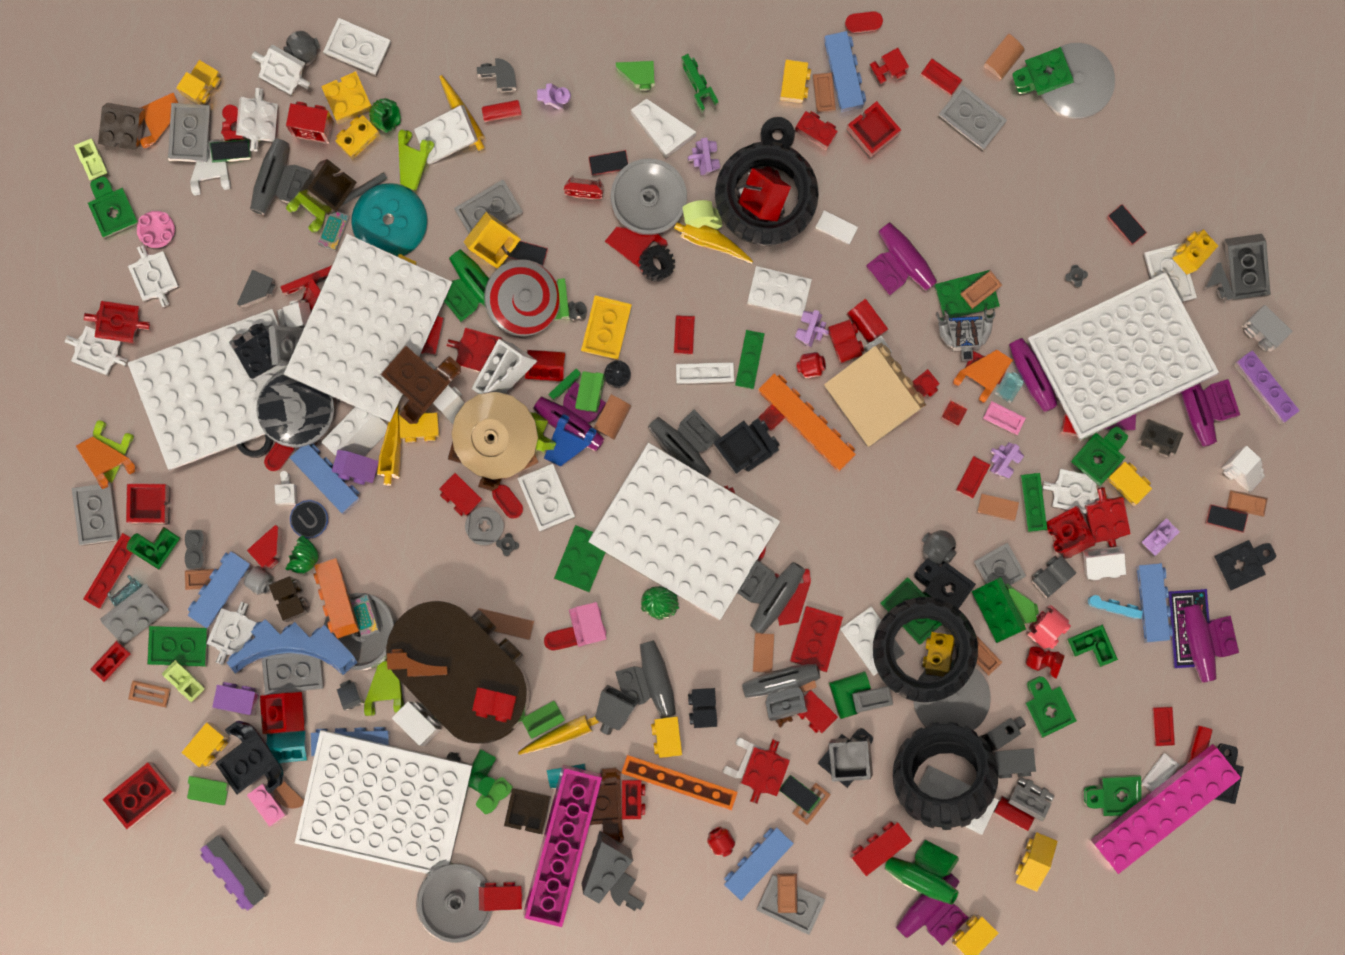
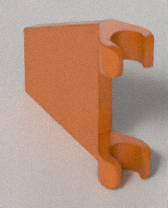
M170 93L140 107L145 109L144 121L151 133L150 136L140 140L143 148L156 143L170 125L171 103H178L174 93Z
M995 350L962 369L953 383L959 386L965 376H968L985 387L979 397V400L985 403L1013 359L999 350Z
M93 436L76 445L77 450L95 476L101 489L108 487V480L103 474L118 465L123 464L129 475L135 472V465L128 457Z

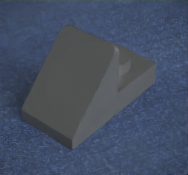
M1219 262L1213 267L1203 290L1218 285V296L1225 303L1235 297L1222 264Z

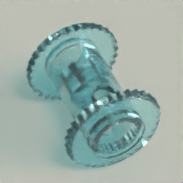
M131 575L127 576L130 582L115 595H112L110 592L107 593L109 600L115 607L142 587L138 580Z

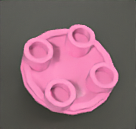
M151 211L139 218L137 235L144 245L150 248H160L166 246L174 236L175 226L167 213Z

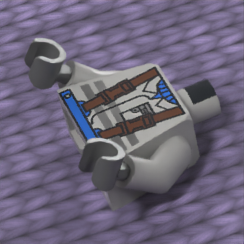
M985 308L984 316L949 318L945 310V315L942 318L936 312V318L939 321L940 337L946 345L952 347L953 351H961L962 361L973 360V350H979L991 334L995 309L993 308L991 315L986 314L987 308Z

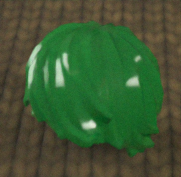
M387 98L376 100L369 111L372 125L385 133L392 131V128L395 129V125L398 126L400 124V109L393 100Z
M301 536L297 539V546H294V550L291 551L292 555H289L290 561L285 568L287 571L292 570L295 573H305L310 571L318 561L319 555L316 547L304 536Z
M651 587L642 595L641 609L658 620L670 618L669 616H674L677 609H679L678 596L665 587Z

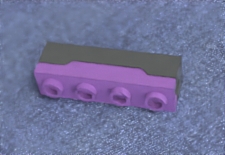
M1253 350L1233 364L1280 425L1300 411Z
M221 834L217 835L200 849L202 859L207 864L211 863L214 867L213 873L218 879L222 878L226 883L224 887L230 894L234 893L238 898L236 902L242 910H250L268 896Z

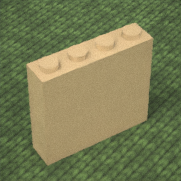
M882 343L874 346L824 384L868 447L875 444L926 406L922 394L915 390L912 380L905 376L899 362L892 358L889 348Z

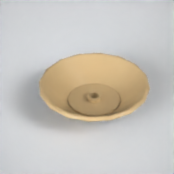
M499 392L479 394L464 403L455 416L451 433L454 451L462 464L476 475L489 479L511 477L523 470L534 456L538 440L536 423L528 408L515 397ZM489 434L494 435L493 441L489 439Z

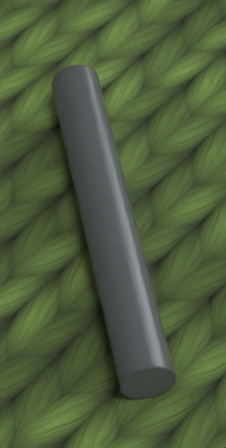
M385 173L379 174L351 191L341 206L386 180L387 176Z

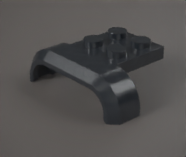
M236 721L225 729L226 733L229 736L234 735L238 737L242 743L215 764L236 795L240 794L264 775L268 782L265 787L268 793L282 785L284 780L283 769L258 731L251 724L243 721Z

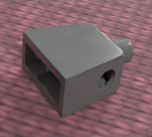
M607 685L601 691L595 716L596 720L603 723L600 731L610 735L613 728L620 730L640 701Z
M1021 716L1014 720L1009 718L979 737H982L988 743L993 752L1021 735L1020 729L1025 727L1026 723Z

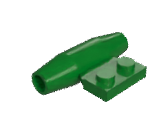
M459 249L449 257V260L460 279L451 281L452 284L444 302L460 322H463L477 310L479 303L485 307L484 292L489 277L474 260Z
M927 840L924 841L915 854V864L892 856L885 865V870L897 880L929 898L952 905L958 897L959 891L942 879L951 873L959 861L958 856Z

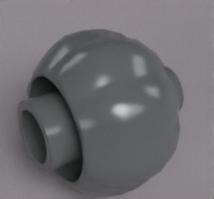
M296 31L290 34L286 40V46L283 47L285 52L305 63L304 67L314 62L317 56V49H320L317 38L311 37L305 31Z
M938 530L932 534L928 532L922 539L924 543L922 552L925 560H931L937 565H942L944 562L949 564L957 554L955 551V538L947 531Z

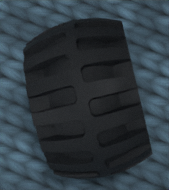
M756 142L739 149L725 162L716 181L715 201L718 213L724 224L742 240L761 246L782 244L799 235L812 220L818 204V183L812 167L798 151L778 142ZM758 166H775L784 170L794 180L798 190V203L789 215L777 222L766 223L756 221L742 211L736 200L735 188L739 179L748 170Z
M932 597L913 598L896 605L879 623L873 640L874 664L883 682L896 694L916 702H935L955 694L970 679L978 658L977 637L969 619L951 603ZM928 618L940 622L950 630L956 641L957 656L954 666L943 678L933 681L916 680L906 675L897 665L893 653L894 639L903 625L915 619Z
M948 722V724L931 723L930 726L924 729L921 727L914 731L912 737L906 739L901 745L893 765L894 790L906 812L913 819L920 820L923 825L930 828L941 827L943 830H951V828L958 826L962 828L970 825L971 820L974 818L979 819L992 803L998 786L997 762L988 743L967 726L963 728L955 722ZM953 753L964 757L974 766L977 772L976 780L969 790L958 797L949 799L931 797L921 791L914 782L918 767L928 758L937 754Z

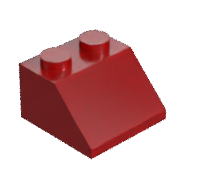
M276 524L247 550L257 563L266 570L268 568L273 569L278 565V559L281 557L283 530Z
M302 692L260 696L262 734L305 731Z

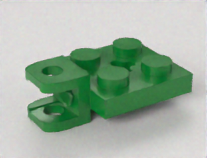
M1061 47L1025 60L1026 67L1016 70L1012 74L1019 94H1026L1036 89L1039 96L1074 83ZM1047 68L1054 69L1051 75L1044 73Z
M689 54L682 56L681 65L696 92L694 100L701 113L705 111L701 100L710 96L715 106L718 105L719 101L712 87L707 88V81L704 75H699L698 64L695 58H690Z
M104 176L91 181V190L96 199L88 202V206L103 238L138 224L124 188L114 190L111 182ZM104 184V188L99 189L100 185ZM111 208L118 210L117 217L108 216Z
M1119 427L1111 429L1104 438L1096 432L1071 462L1096 484L1101 486L1126 458L1119 451L1126 443L1128 435ZM1100 455L1103 463H1095L1093 456L1099 457Z
M1042 676L1027 682V688L1032 700L1025 702V705L1041 738L1077 721L1060 686L1051 689L1046 678ZM1039 682L1041 687L1036 689V684ZM1048 707L1051 709L1055 708L1054 717L1046 715Z
M1140 775L1101 777L1102 786L1090 785L1083 789L1084 802L1087 807L1093 809L1102 808L1103 816L1123 815L1142 800ZM1120 791L1127 793V796L1123 797V800H1120V798L1117 797V794H1119Z

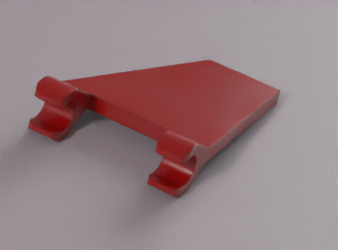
M617 226L605 240V243L638 268L641 266L639 264L640 255L648 249L653 241L657 245L665 246V248L668 245L667 240L658 234L642 235L627 228Z
M805 569L802 577L803 583L799 584L795 594L778 617L779 626L799 622L811 584L809 569Z

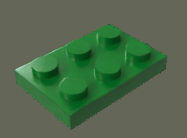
M990 270L935 284L942 316L944 317L945 315L944 310L948 313L949 318L983 312L985 308L991 310L1000 307L996 291L973 309L970 308L960 295Z
M575 525L554 579L590 593L606 552L588 542L593 534L592 531Z
M907 577L880 605L889 612L896 605L906 600L927 596ZM925 618L912 620L903 625L902 628L918 645H921L942 624Z
M1001 577L972 591L996 643L1026 630Z
M149 626L147 665H171L176 660L182 666L206 667L208 628Z

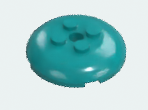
M385 183L374 186L361 195L354 206L351 224L355 238L398 257L399 254L403 256L408 255L420 245L427 229L428 218L425 206L415 192L403 185ZM386 216L394 217L392 224L384 223Z

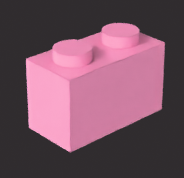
M597 602L569 609L578 647L606 640V629L602 624L601 610Z
M264 783L247 796L270 827L288 814L278 803L273 793L267 792L265 789L267 785Z

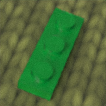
M746 330L735 387L754 390L765 333Z
M1040 473L1020 475L1027 532L1047 530Z

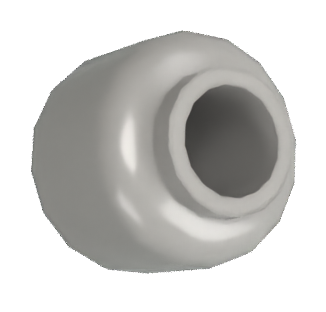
M262 567L249 568L244 574V585L257 595L266 594L270 590L269 584L273 583L272 575Z

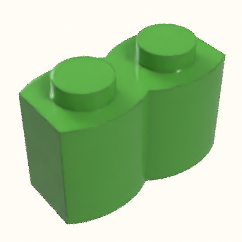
M504 777L497 779L486 797L483 795L479 797L476 806L485 815L493 812L498 807L500 800L505 799L511 793L513 785Z

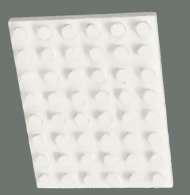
M346 234L283 375L390 422L402 394L380 374L405 345L417 356H420L452 282Z
M1166 272L1028 338L1079 440L1219 373Z
M273 309L128 362L168 470L265 435L257 418L256 405L258 396L263 386L277 374L285 372L287 366L277 365L258 377L251 379L230 346L229 341L235 335L245 333L255 324L262 323L268 332L270 326H279Z
M648 442L588 542L721 620L780 521Z
M320 730L295 843L430 874L435 869L450 864L472 764Z

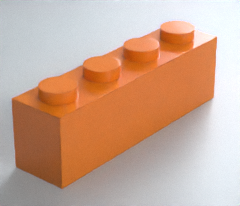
M337 559L314 565L316 573H313L316 584H320L321 589H318L321 601H325V605L322 607L325 616H329L330 619L327 622L330 633L334 632L338 639L358 632L359 628Z

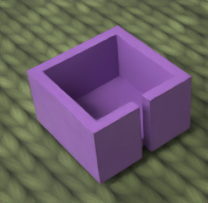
M227 682L217 685L212 708L255 716L260 693L255 692L256 688L242 686L241 689L236 688L237 684Z

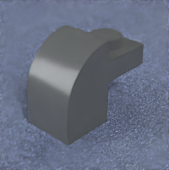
M495 58L496 66L485 63L481 64V67H477L478 78L496 77L498 92L517 91L515 72L507 61Z
M625 872L610 889L611 897L619 907L624 900L627 902L625 905L634 911L636 909L641 910L644 902L628 893L636 879Z

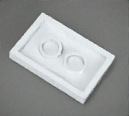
M338 18L323 53L376 76L391 40Z
M462 105L414 129L419 143L422 140L434 142V147L426 160L428 164H433L478 141L466 109Z
M1182 243L1145 252L1144 257L1150 279L1166 272L1181 302L1197 298L1191 275H1186L1172 259L1177 253L1175 250Z
M756 266L747 304L802 317L812 279Z
M553 464L517 478L539 532L575 517Z
M870 607L840 628V630L874 676L878 672L873 659V640L881 619L874 609ZM894 639L893 653L897 660L905 653Z

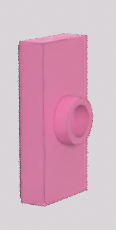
M991 401L983 417L984 420L1015 435H1018L1026 419Z

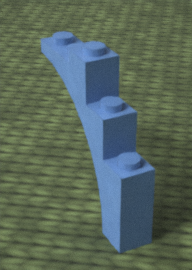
M266 619L258 622L253 627L251 633L254 639L248 640L238 653H233L229 657V661L226 662L235 674L248 664L261 658L286 653L303 654L320 659L333 666L342 675L357 664L355 657L333 633H330V630L325 625L317 628L311 637L295 622L292 625L286 626L282 633L279 634Z

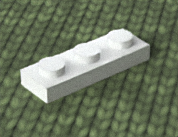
M676 364L677 384L734 382V364Z

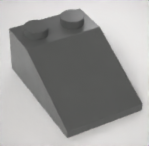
M1263 234L1224 239L1229 282L1235 297L1233 300L1271 295L1267 243Z

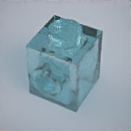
M1007 372L994 394L1011 403L1024 383L1021 380L1022 377L1014 372L1011 374Z

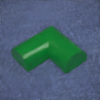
M165 527L161 529L153 543L136 533L129 539L127 550L159 570L180 537Z
M1103 624L1067 639L1069 649L1074 657L1092 650L1099 667L1118 660Z
M865 671L828 683L840 719L858 714L853 694L871 690Z
M479 749L472 763L468 787L486 797L495 782V779L488 776V773L496 757Z

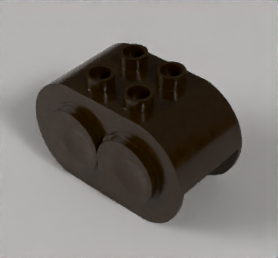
M424 602L406 611L394 624L387 640L386 657L387 653H391L392 649H403V653H408L409 658L419 663L431 666H447L449 675L408 677L407 669L391 671L457 739L468 743L484 744L504 738L522 722L530 702V688L523 669L516 663L523 654L506 637L498 644L489 635L497 627L479 609L471 616L462 608L448 602ZM477 687L517 696L512 720L507 719V722L495 720L496 716L488 715L487 718L476 716V711H472Z

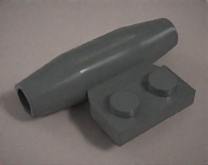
M275 138L263 159L253 188L250 210L254 213L265 215L275 195L281 201L289 203L312 173V170L297 165L285 166L289 143L284 140Z
M695 409L680 422L678 430L660 417H657L648 426L649 430L659 445L669 455L706 477L710 475L712 471L699 453L707 451L721 436Z
M759 560L755 561L737 592L749 602L759 604L750 624L753 629L763 634L780 616L795 594L805 573V569L802 566L792 562L777 578L772 569Z
M655 641L639 644L642 667L633 666L615 672L621 692L639 700L638 705L646 703L651 698L661 719L676 715L672 685L665 661Z
M817 664L796 665L762 674L742 683L746 698L767 696L765 702L770 721L807 712L805 696L799 687L814 680L816 681L821 677Z

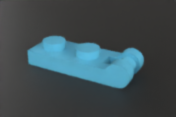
M1098 595L1089 597L1087 601L1088 605L1093 608L1134 619H1141L1143 611L1138 610L1139 607L1127 604V607L1119 605L1120 602L1116 600L1102 601Z

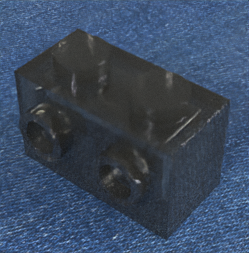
M1147 419L1144 422L1137 442L1141 443V447L1151 450L1154 448L1159 450V454L1169 457L1176 454L1184 433Z

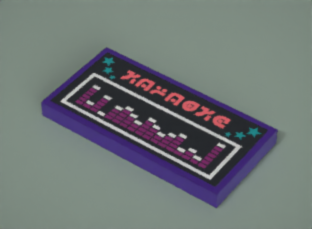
M1207 589L1169 591L1170 625H1172L1173 636H1171L1174 668L1195 667L1185 631L1184 607L1200 604L1208 624L1210 620Z

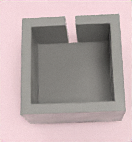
M1266 305L1258 309L1243 325L1245 328L1244 332L1250 338L1254 337L1259 342L1258 345L1264 351L1268 350L1269 352L1276 349L1293 332Z

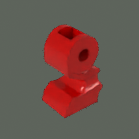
M226 105L222 110V115L226 120L222 122L221 130L224 140H245L244 136L236 135V130L232 131V128L237 125L238 108L234 105Z
M1033 646L1029 649L1026 665L1037 671L1050 667V675L1057 679L1065 655L1059 651L1052 652L1049 649L1044 651L1040 647Z

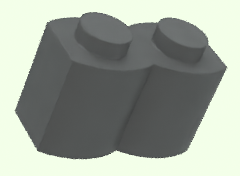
M187 530L185 534V545L187 548L185 565L190 570H204L207 564V556L204 551L207 545L206 534L203 530Z
M1062 555L1058 558L1054 556L1047 562L1049 566L1045 570L1040 568L1032 575L1034 579L1031 582L1046 599L1076 574V571Z

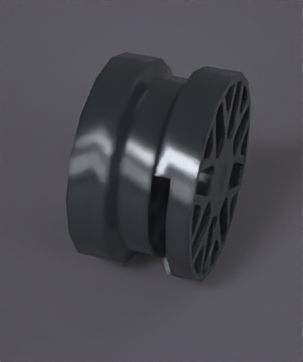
M615 360L610 362L605 368V380L611 387L622 388L629 383L631 371L625 362Z

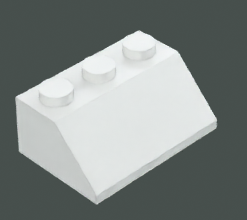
M355 407L329 433L322 443L335 456L337 450H343L365 457L385 436L387 425L379 417Z

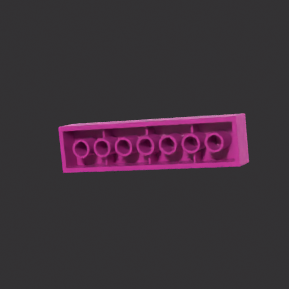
M1212 744L1091 840L1119 874L1241 777L1218 748Z
M562 765L523 912L525 919L558 927L563 926L600 788L601 774Z

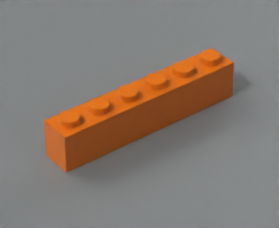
M774 373L758 389V392L839 472L855 457V448L849 442L845 444L840 439L842 437L841 434L834 428L831 430L827 426V420L821 415L817 416L813 412L815 410L813 406L807 401L804 403L799 398L801 396L799 392L794 388L790 389L786 385L787 381L780 374L777 376Z
M629 755L626 757L621 774L732 810L738 793L737 791Z

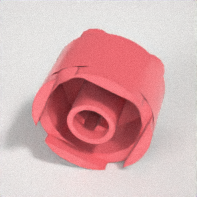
M1052 605L1047 606L1049 610L1046 613L1042 611L1036 617L1037 621L1031 623L1029 626L1031 632H1026L1043 649L1049 647L1053 649L1059 642L1057 638L1061 633L1065 634L1071 627L1069 619Z

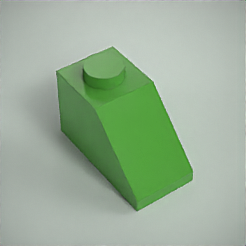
M654 61L616 62V71L635 88L647 91L651 90V87H655Z
M1005 584L1023 623L1036 622V615L1039 614L1037 604H1034L1029 597L1010 584Z

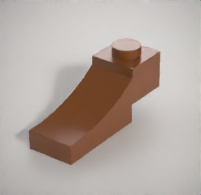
M392 649L391 653H387L388 670L407 669L408 677L449 675L447 666H431L419 663L409 658L408 653H403V649Z

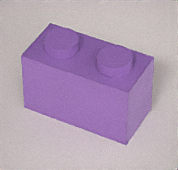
M337 450L332 472L339 474L338 478L345 480L353 478L354 483L365 485V482L373 483L379 461L349 451Z

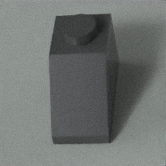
M252 270L237 305L240 308H245L268 299L269 295H273L276 289L275 280Z
M348 680L339 684L341 688L336 690L344 711H349L365 703L356 682L351 683Z

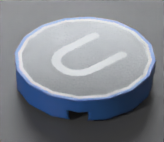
M312 500L302 501L293 508L290 515V525L293 531L300 537L316 538L327 528L328 513L318 502Z

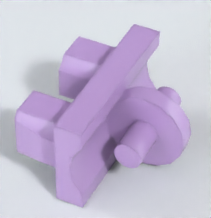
M552 83L546 84V89L537 90L538 101H543L545 105H551L557 109H563L562 104L568 103L571 99V92L567 88H559Z
M701 138L700 141L695 142L696 148H692L693 155L688 156V161H694V167H699L700 175L704 176L718 170L720 163L718 159L710 158V153L717 151L716 141H708L707 138Z
M820 311L803 312L801 321L809 324L808 330L798 328L795 337L806 346L812 347L814 339L821 341L822 335L828 336L829 331L825 330L826 322L821 321L822 314H820Z
M1008 442L1005 447L1001 445L998 450L992 448L990 452L994 456L991 461L994 465L990 471L993 474L1010 478L1014 469L1008 466L1011 460L1019 463L1024 457L1019 450L1020 447Z
M1166 518L1141 543L1156 556L1180 531Z

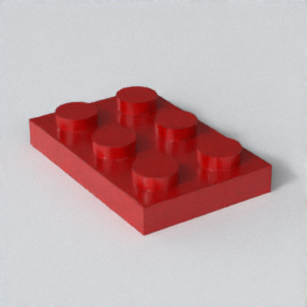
M806 606L790 662L800 665L817 664L820 671L827 673L843 617Z

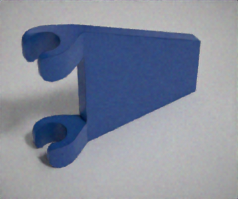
M565 414L558 420L551 439L556 443L554 450H547L544 459L560 467L589 446L597 433L596 429L590 428L585 438H582L566 430L565 427L569 416Z

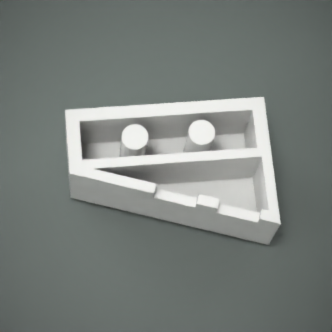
M648 99L643 100L631 110V115L665 158H668L696 137V131Z
M498 339L471 389L478 394L490 392L506 394L537 360L513 343Z
M431 361L427 363L433 370L437 368ZM448 385L433 404L453 424L455 416L464 405V402L460 398L462 394L455 386L451 388Z
M1248 446L1237 450L1221 467L1225 470L1223 472L1225 476L1230 480L1235 479L1249 493L1265 477V474H1263L1264 469L1261 468L1263 466L1261 458Z

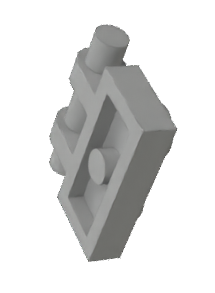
M1020 777L1017 782L1019 785L1015 787L1008 803L1043 821L1052 804L1050 802H1052L1055 795L1048 792V789L1044 787L1042 789L1033 784L1034 781Z

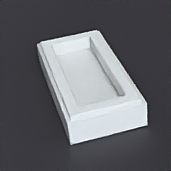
M825 210L815 227L848 245L858 229L857 226Z
M1163 753L1141 784L1152 792L1169 779L1180 764Z

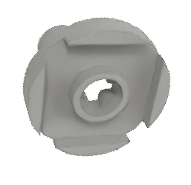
M480 507L472 511L467 517L465 530L468 537L474 543L487 546L497 542L502 536L504 523L500 514L494 509ZM483 521H487V525H490L486 532H482V528H479V524H483Z

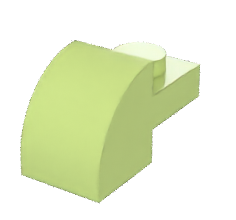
M92 138L74 145L89 180L108 173L100 156L99 149Z
M698 200L682 207L685 223L697 228L706 225L714 229H719L723 226L718 210L712 206V201Z
M176 660L162 673L190 702L205 689Z

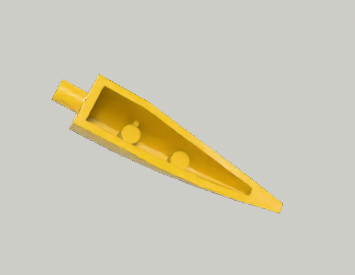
M440 75L439 78L451 110L460 105L466 109L478 141L470 144L469 147L475 144L478 151L485 149L481 141L485 139V136L478 123L457 92L444 76Z
M679 222L674 227V229L682 232L681 238L696 245L719 250L751 264L753 263V260L741 248L712 227L703 225L697 228L688 224L685 226Z
M398 405L391 421L388 422L379 455L377 474L384 476V485H391L392 478H400L401 438Z
M586 714L539 737L518 751V754L522 755L543 750L577 739L593 732L591 726L599 723V721L596 720L595 716L589 719Z

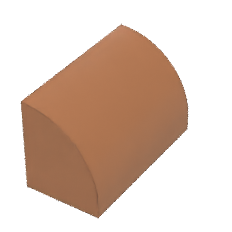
M1008 34L985 62L984 67L1002 80L1024 53L1025 49L1017 39Z
M611 394L594 429L615 440L632 406Z

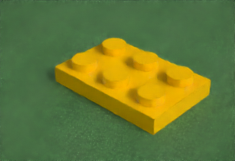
M595 295L581 351L618 360L632 304Z

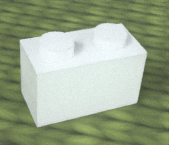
M1121 546L1083 551L1084 572L1087 579L1099 580L1102 577L1117 578L1121 575H1126L1125 553Z

